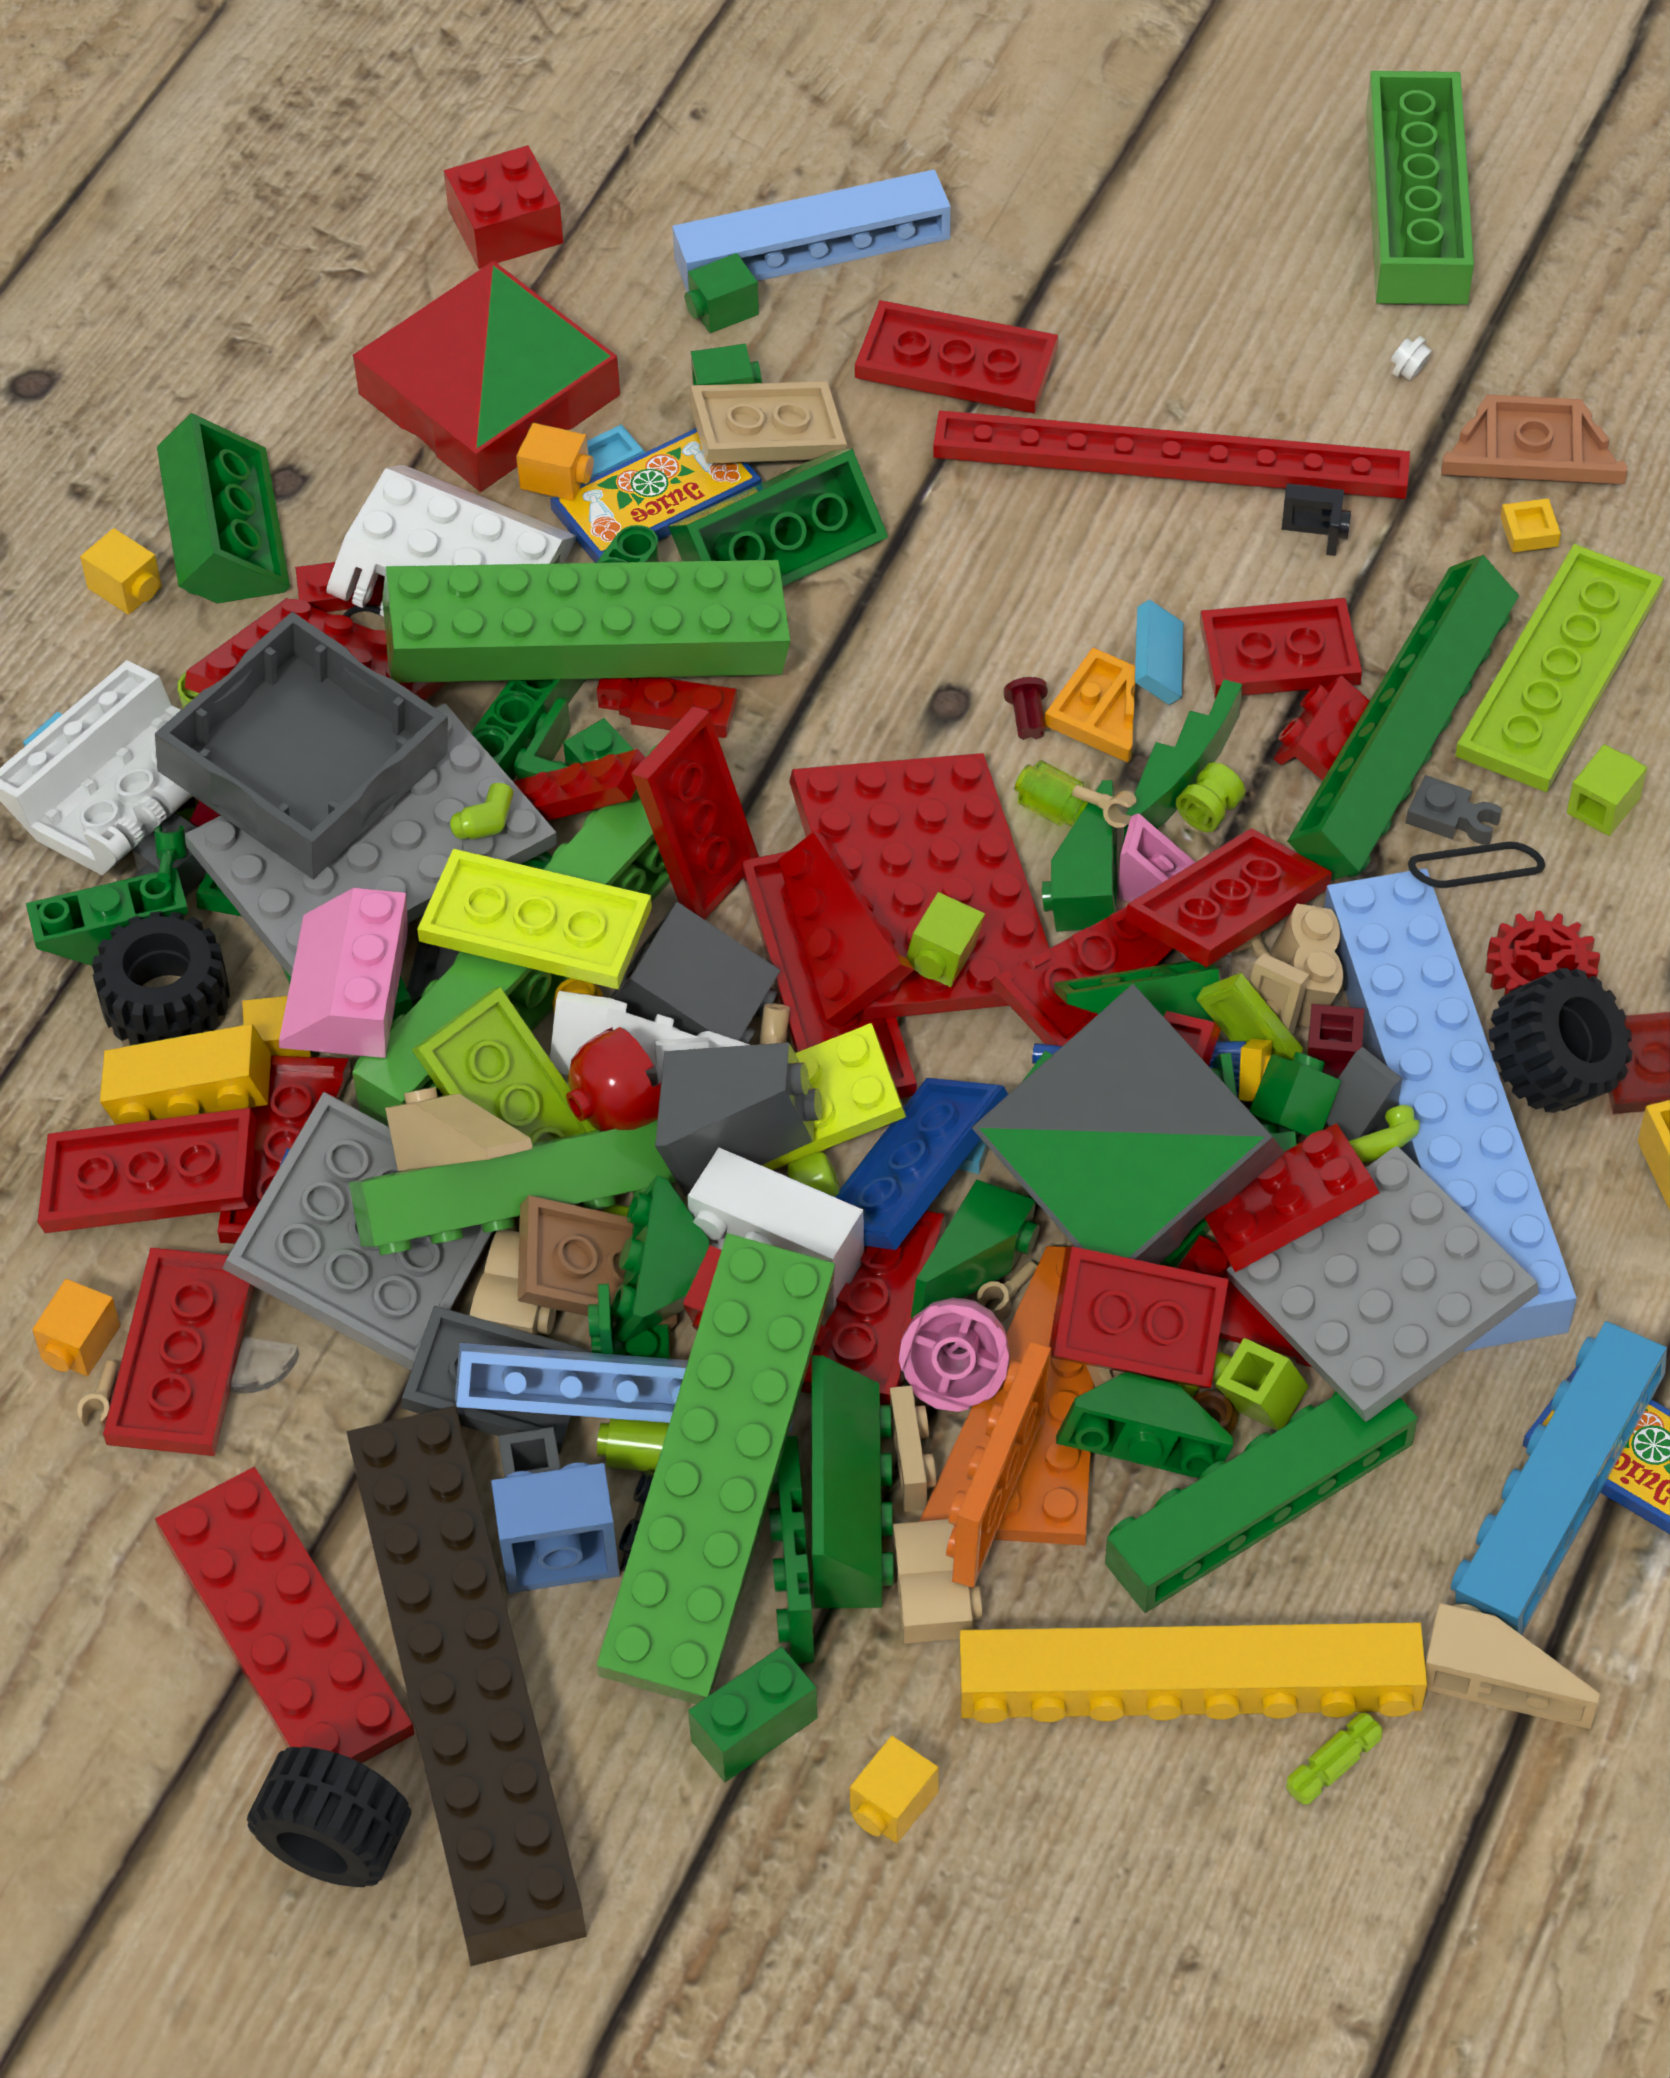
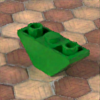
M177 867L172 868L170 880L166 883L160 882L157 878L158 872L26 903L36 949L92 966L94 956L99 955L97 947L103 939L111 940L110 931L117 925L123 928L128 926V919L139 915L140 919L149 918L150 912L161 911L164 917H169L171 912L183 913L184 917L188 913V908Z
M656 1175L643 1193H635L628 1209L627 1222L633 1224L632 1234L625 1242L619 1260V1268L625 1270L624 1281L618 1287L611 1306V1315L617 1317L614 1338L621 1341L632 1338L684 1309L683 1302L709 1247V1239L703 1230L693 1223L694 1217L668 1179Z
M1125 1372L1074 1399L1056 1434V1444L1199 1479L1209 1466L1217 1461L1226 1460L1233 1447V1437L1178 1384Z

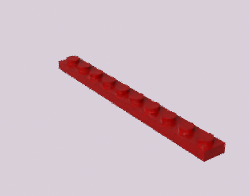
M942 410L938 412L933 443V458L1284 489H1286L1287 483L1344 490V494L1406 499L1410 451Z

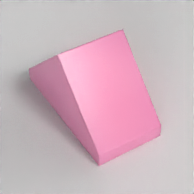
M1139 813L1131 816L1120 855L1117 899L1132 902L1195 863L1193 859Z

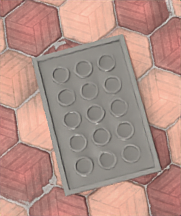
M445 703L436 707V709L448 716L447 755L316 878H310L223 816H219L185 833L186 847L290 977H292L303 915L352 888L406 893L407 920L409 923L424 915L453 849L522 864L557 845V832ZM493 783H504L512 788L514 791L505 826L500 833L475 840L470 838L461 840L453 835L450 829V819L453 814L462 812L465 807L485 803L488 789Z

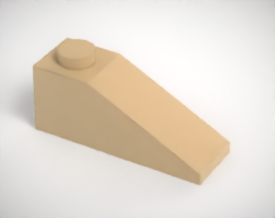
M436 1087L404 1093L406 1103L385 1108L398 1171L488 1160L533 1149L530 1137L459 1093L437 1096Z
M1438 1604L1425 1663L1426 1690L1591 1730L1599 1702V1692L1498 1617L1482 1613L1478 1608L1468 1604Z

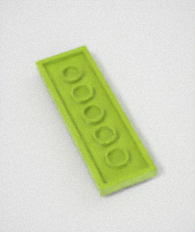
M1573 544L1458 741L1455 757L1541 791L1548 792L1660 594L1664 577Z

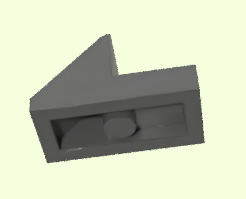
M1361 1047L1353 1055L1338 1078L1342 1081L1326 1120L1329 1126L1337 1123L1348 1141L1389 1128L1385 1114L1389 1109L1398 1106L1402 1078L1365 1048Z

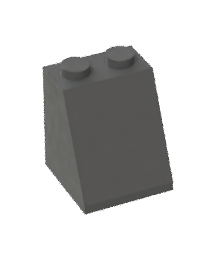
M676 902L643 942L627 968L619 990L615 989L610 998L627 1003L626 1013L653 1022L657 1014L674 1019L673 1027L695 1036L701 1032L711 1031L748 1044L755 1033V1030L748 1026L753 1016L757 1015L761 1018L764 1005L772 1003L778 993L771 986L780 969Z
M789 1042L664 1051L655 1147L684 1195L688 1196L718 1148H722L756 1164L763 1165L813 1142L814 1122L821 1120L823 1111L820 1090L812 1087L806 1064L799 1062Z

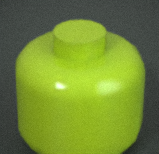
M815 1152L789 1163L787 1168L789 1178L830 1196L836 1197L840 1190L838 1178L830 1159L825 1153Z

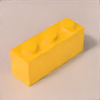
M253 1024L104 1050L100 1103L115 1125L268 1105L271 1052Z

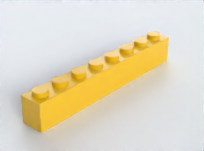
M1421 1622L960 1630L961 1718H974L982 1723H998L1006 1718L1032 1717L1039 1722H1056L1064 1717L1090 1716L1097 1721H1114L1122 1716L1148 1715L1154 1720L1165 1721L1175 1719L1180 1715L1205 1714L1209 1718L1218 1720L1230 1719L1238 1714H1264L1270 1718L1282 1719L1291 1717L1296 1713H1322L1327 1717L1341 1718L1349 1716L1354 1712H1380L1385 1716L1399 1717L1407 1715L1412 1711H1422L1427 1688Z

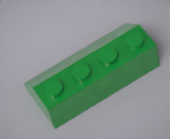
M190 413L157 446L178 587L216 604L285 593L290 588L266 448Z
M853 448L830 451L668 526L682 561L779 560L782 587L888 538Z
M823 1355L812 1356V1560L814 1609L882 1608V1586H893V1552H882L881 1536H893L892 1502H881V1487H892L891 1453H880V1438H891V1404L880 1405L878 1382Z

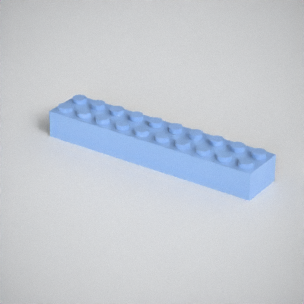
M1427 868L1419 869L1424 875L1430 877ZM1410 871L1327 885L1324 908L1333 910L1340 927V940L1335 953L1339 957L1343 969L1342 984L1350 1007L1365 1009L1363 1048L1402 1078L1398 1106H1411L1414 1110L1415 1120L1420 1121L1418 1135L1403 1146L1401 1150L1530 1274L1538 1284L1539 1294L1465 1348L1463 1352L1568 1333L1577 1298L1434 888L1419 881Z

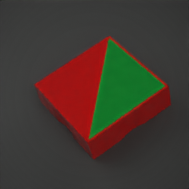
M494 260L353 354L359 395L401 429L423 440L438 459L480 493L517 468L516 456L532 423L571 430L620 396L617 355Z

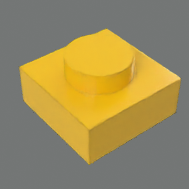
M1549 498L1502 504L1500 518L1512 553L1559 547L1561 533Z
M1251 1039L1241 1047L1239 1100H1254L1272 1054V1040Z

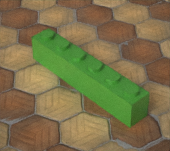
M655 1120L649 1125L635 1130H595L533 1143V1149L488 1160L410 1169L348 1183L361 1246H378L379 1254L386 1255L412 1249L410 1239L430 1235L431 1243L436 1244L461 1239L464 1237L462 1228L478 1224L482 1225L483 1233L515 1227L513 1217L520 1216V1204L528 1195L566 1204L583 1202L584 1208L594 1210L616 1205L614 1195L633 1191V1195L636 1192L643 1193L656 1175L667 1178L670 1183L677 1181L655 1147L658 1120Z

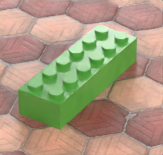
M1370 71L1366 122L1376 303L1468 305L1474 259L1461 72Z

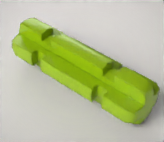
M1359 1713L1346 1725L1348 1728L1346 1731L1340 1730L1308 1758L1309 1763L1307 1765L1301 1764L1287 1777L1286 1788L1302 1805L1310 1804L1322 1793L1321 1788L1323 1786L1329 1787L1361 1758L1359 1754L1362 1751L1368 1752L1380 1742L1383 1732L1382 1727L1368 1713Z

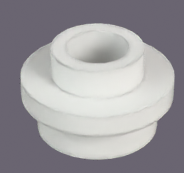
M1419 336L1414 342L1408 338L1402 342L1390 360L1396 365L1392 372L1397 378L1404 376L1409 381H1412L1433 353L1425 345L1426 339Z

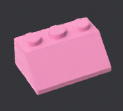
M352 888L303 915L280 1033L279 1048L386 1058L408 934L406 893Z

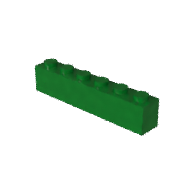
M1335 1391L1330 1399L1319 1406L1309 1405L1299 1410L1290 1419L1288 1425L1272 1435L1270 1433H1263L1257 1436L1246 1446L1243 1453L1227 1463L1224 1460L1215 1462L1202 1473L1198 1481L1182 1491L1179 1488L1168 1491L1156 1502L1153 1509L1137 1519L1134 1516H1130L1120 1521L1113 1527L1107 1537L1105 1565L1142 1611L1147 1613L1412 1446L1418 1417L1399 1397L1369 1421L1365 1422Z

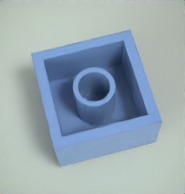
M572 1463L560 1470L541 1473L519 1471L509 1474L502 1479L491 1480L508 1594L620 1576L604 1463L593 1465Z

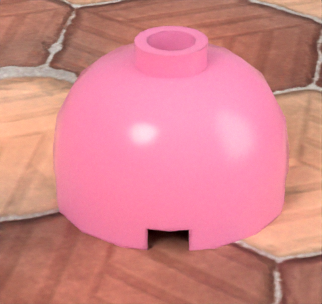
M953 1297L933 1302L913 1317L901 1340L899 1364L906 1380L912 1385L913 1393L917 1398L936 1409L959 1412L968 1410L970 1406L980 1404L985 1399L987 1401L997 1393L1008 1372L1011 1350L1005 1328L991 1310L974 1300Z

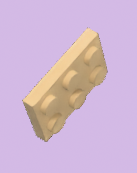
M828 381L692 385L690 387L689 403L706 463L813 460L830 451L842 450L847 447Z

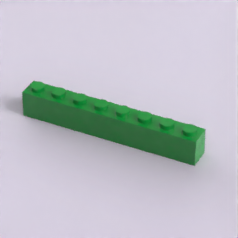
M1484 555L1449 567L1287 840L1298 854L1331 871V881L1345 876L1354 877L1368 866L1371 861L1370 853L1378 839L1389 830L1392 824L1390 818L1399 803L1411 792V782L1416 773L1430 759L1432 755L1431 747L1438 735L1450 724L1452 720L1451 713L1459 699L1471 688L1472 683L1470 680L1478 666L1490 655V645L1497 633L1510 620L1509 612L1519 595Z

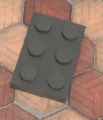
M434 1305L402 1397L401 1408L421 1414L456 1405L455 1390L459 1343L588 1353L592 1351ZM456 1406L461 1426L496 1436L554 1427L558 1454L561 1453L572 1418L571 1415Z

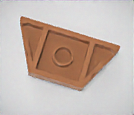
M1487 394L1478 406L1476 416L1469 420L1461 430L1459 441L1451 452L1447 451L1444 454L1441 475L1625 484L1627 465L1623 460L1616 461L1608 449V437L1602 428L1592 421V414L1582 399Z

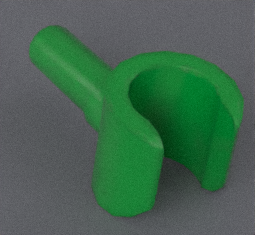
M157 826L154 829L156 857L161 860L157 878L162 883L170 880L174 861L187 855L184 826H179V830L174 832H163L162 826Z

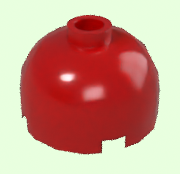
M613 1027L580 1046L571 1059L568 1075L570 1092L566 1094L569 1108L579 1121L587 1120L594 1128L600 1131L612 1129L635 1130L658 1120L661 1083L652 1087L645 1071L654 1067L639 1042L628 1031L621 1027L613 1030Z

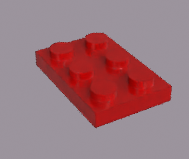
M1346 598L1201 610L1200 628L1214 698L1217 697L1223 679L1243 684L1242 695L1309 690L1318 683L1325 687L1341 675L1352 685H1361L1362 669Z
M1335 1123L1324 1130L1312 1133L1303 1142L1286 1150L1283 1155L1230 1202L1209 1213L1204 1218L1236 1273L1380 1192L1339 1125Z
M1073 1246L1065 1249L1049 1347H1051L1050 1358L1124 1373L1130 1372L1203 1389L1211 1388L1229 1279Z

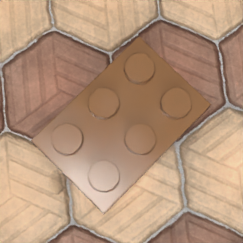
M528 1195L520 1204L518 1301L588 1316V1304H598V1284L609 1283L612 1306L615 1293L624 1281L625 1270L619 1268V1260L625 1242L631 1237L633 1224L628 1223L627 1217ZM677 1314L656 1325L668 1324V1331H670L677 1325ZM612 1315L613 1322H617V1317Z

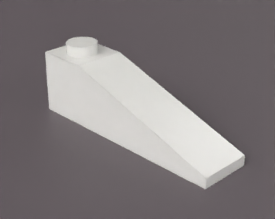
M558 991L550 1060L569 1086L568 1075L571 1059L578 1048L594 1036L613 1027V1030L621 1027L639 1042L653 1063L654 1067L645 1071L653 1087L657 1085L655 1041L708 1037L709 1048L745 1046L750 1044L711 1031L701 1032L695 1036L673 1027L674 1019L657 1014L653 1022L626 1013L627 1003L612 998Z

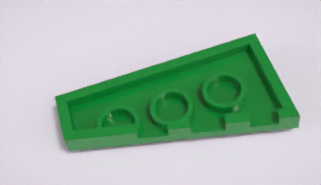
M788 1436L771 1492H778L780 1508L769 1509L771 1542H782L783 1558H772L775 1593L786 1592L787 1608L776 1609L778 1642L790 1643L791 1658L796 1664L814 1662L813 1622L804 1512H802L803 1502L797 1436Z

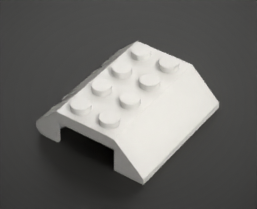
M408 466L388 467L383 471L345 535L326 591L327 594L344 601H348L354 592L352 604L364 608L372 597L378 574L385 576L386 566L564 563L576 543V535ZM381 603L380 615L384 617L383 603Z
M126 660L0 767V802L35 840L102 876L151 834L157 826H160L193 797V795L157 771L155 733L181 710L171 705L160 676Z

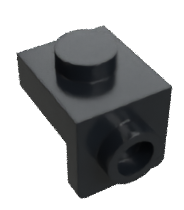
M1287 483L1281 530L1328 535L1326 555L1336 556L1338 539L1348 540L1351 511L1342 510L1344 490Z

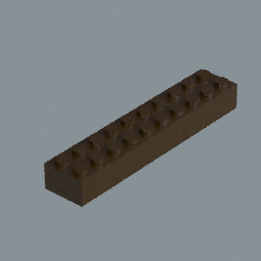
M456 1405L346 1431L470 1965L475 1966L587 1937L582 1905Z

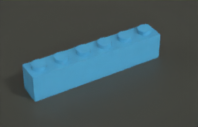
M1608 1321L1604 1322L1596 1339L1590 1336L1585 1339L1575 1363L1579 1369L1572 1382L1563 1380L1559 1385L1551 1405V1410L1554 1411L1553 1416L1547 1426L1539 1424L1535 1428L1526 1450V1454L1530 1456L1522 1471L1514 1468L1510 1473L1501 1495V1499L1505 1500L1497 1516L1491 1513L1486 1516L1477 1535L1476 1544L1479 1545L1476 1554L1472 1561L1463 1559L1453 1576L1450 1589L1455 1591L1456 1604H1468L1478 1608L1482 1613L1494 1615L1523 1635L1665 1375L1666 1346Z

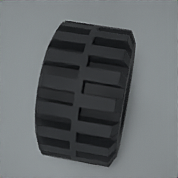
M161 911L150 912L149 918L140 919L139 915L128 919L129 925L124 928L117 925L110 931L112 939H103L97 947L99 955L93 958L92 967L94 974L92 976L104 1020L108 1028L112 1027L114 1035L119 1040L123 1041L128 1038L130 1046L203 1033L205 1030L214 1031L219 1026L218 1016L226 1015L229 1007L227 998H230V987L220 944L216 942L215 934L210 928L203 930L201 921L194 917L184 921L183 913L171 912L169 917H164ZM168 975L181 977L167 986L158 988L143 987L145 983L157 977Z
M1568 968L1558 969L1511 990L1510 993L1504 995L1498 1001L1499 1008L1493 1010L1490 1020L1495 1027L1489 1029V1041L1494 1043L1495 1050L1491 1051L1493 1061L1499 1063L1502 1070L1499 1074L1504 1083L1509 1081L1513 1086L1512 1093L1518 1099L1526 1097L1528 1106L1536 1110L1543 1107L1545 1112L1555 1113L1560 1110L1570 1109L1614 1090L1619 1086L1618 1081L1625 1079L1628 1073L1625 1064L1631 1062L1633 1051L1628 1047V1042L1632 1041L1631 1030L1626 1029L1624 1023L1627 1017L1623 1008L1618 1009L1615 1003L1617 998L1610 990L1605 991L1602 988V982L1595 976L1587 978L1585 971L1579 969L1569 971Z
M302 1746L301 1748L289 1747L285 1751L278 1753L246 1820L249 1822L247 1826L255 1838L271 1854L290 1867L328 1883L351 1887L374 1886L382 1880L409 1823L412 1812L406 1798L376 1771L339 1753Z

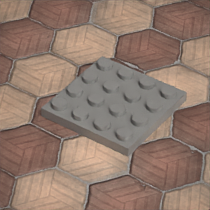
M323 1092L227 1257L222 1269L412 1371L434 1305L450 1310L491 1232L483 1233L482 1225L478 1224L462 1228L464 1237L461 1239L432 1244L430 1235L410 1239L412 1246L410 1250L386 1255L379 1254L378 1246H361L348 1182L400 1172L397 1169L391 1134L388 1126Z
M1398 1146L1392 1148L1366 1167L1380 1192L1379 1194L1236 1273L1232 1266L1226 1269L1229 1281L1365 1422L1369 1421L1539 1294L1537 1281Z

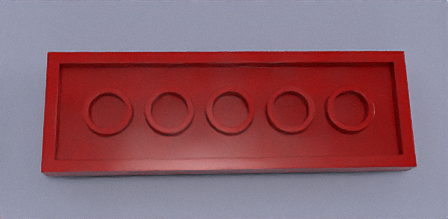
M788 851L741 861L742 875L768 962L780 969L774 982L781 1004L790 1007L788 1029L795 1052H800L872 1023L900 1099L913 1096L917 1091V1082L896 1017L862 1021L858 1013L841 1027L826 1021L778 859Z
M255 1466L155 1518L159 1532L288 1748H301L302 1746L339 1753L363 1763L415 1734L411 1720Z

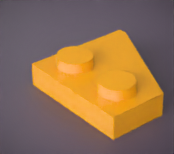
M1092 647L1045 712L1046 727L1128 763L1132 758L1135 665Z

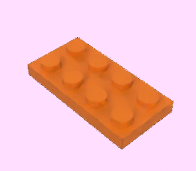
M1030 1341L1022 1361L1013 1360L1009 1366L1003 1389L1005 1393H1008L1004 1404L994 1403L986 1425L985 1434L990 1436L986 1448L977 1446L969 1464L967 1479L972 1480L967 1492L957 1491L951 1506L948 1522L953 1524L954 1527L948 1541L946 1556L954 1558L952 1582L974 1588L1045 1415L1051 1347Z

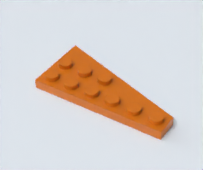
M1046 1246L1006 1333L1011 1350L1008 1369L1013 1360L1022 1361L1030 1341L1049 1347L1065 1249L1068 1247ZM1050 1358L1045 1415L994 1540L1085 1546L1090 1452L1056 1444V1434L1074 1399L1094 1389V1383L1086 1365ZM1005 1380L993 1397L972 1406L919 1522L949 1519L951 1506L957 1491H968L972 1481L967 1479L969 1464L977 1446L986 1448L990 1436H987L985 1431L991 1409L995 1402L1004 1404L1008 1393L1003 1391Z

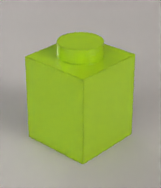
M1603 744L1573 781L1567 814L1611 836L1641 798L1647 766L1639 763L1632 756Z
M938 892L912 935L906 958L914 968V971L925 978L934 979L946 986L952 987L976 946L985 913Z
M1246 1338L1242 1340L1216 1382L1218 1388L1237 1412L1277 1431L1285 1427L1309 1388V1385L1289 1358Z

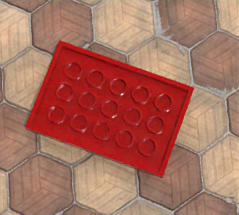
M984 753L792 769L789 783L805 836L807 837L814 831L829 839L854 877L853 885L872 904L874 908L872 913L881 926L886 927L895 939L894 947L901 956L907 957L912 935L938 892L985 913L976 946L952 987L946 986L934 979L925 978L918 972L913 971L869 1006L864 1007L859 1012L861 1020L1009 1006L988 982L1004 971L1012 969L1034 955L1049 949V945Z

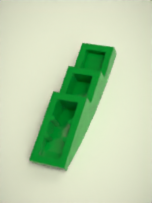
M1223 679L1210 714L1205 715L1189 711L1175 747L1155 742L1134 793L1136 803L1128 808L1126 815L1133 816L1139 813L1158 829L1178 810L1176 798L1188 785L1196 784L1197 775L1208 763L1215 762L1221 754L1240 716L1243 684ZM1129 824L1124 826L1123 844Z

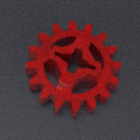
M1536 911L1534 920L1527 921L1519 913L1515 915L1513 927L1501 923L1498 928L1497 937H1491L1489 940L1485 973L1492 974L1490 987L1492 990L1505 988L1504 995H1506L1515 988L1563 968H1568L1569 971L1579 969L1585 971L1587 978L1592 976L1597 978L1600 953L1592 951L1595 939L1593 936L1579 937L1582 926L1579 922L1571 924L1569 927L1562 925L1563 914L1557 913L1552 921H1547L1542 911Z

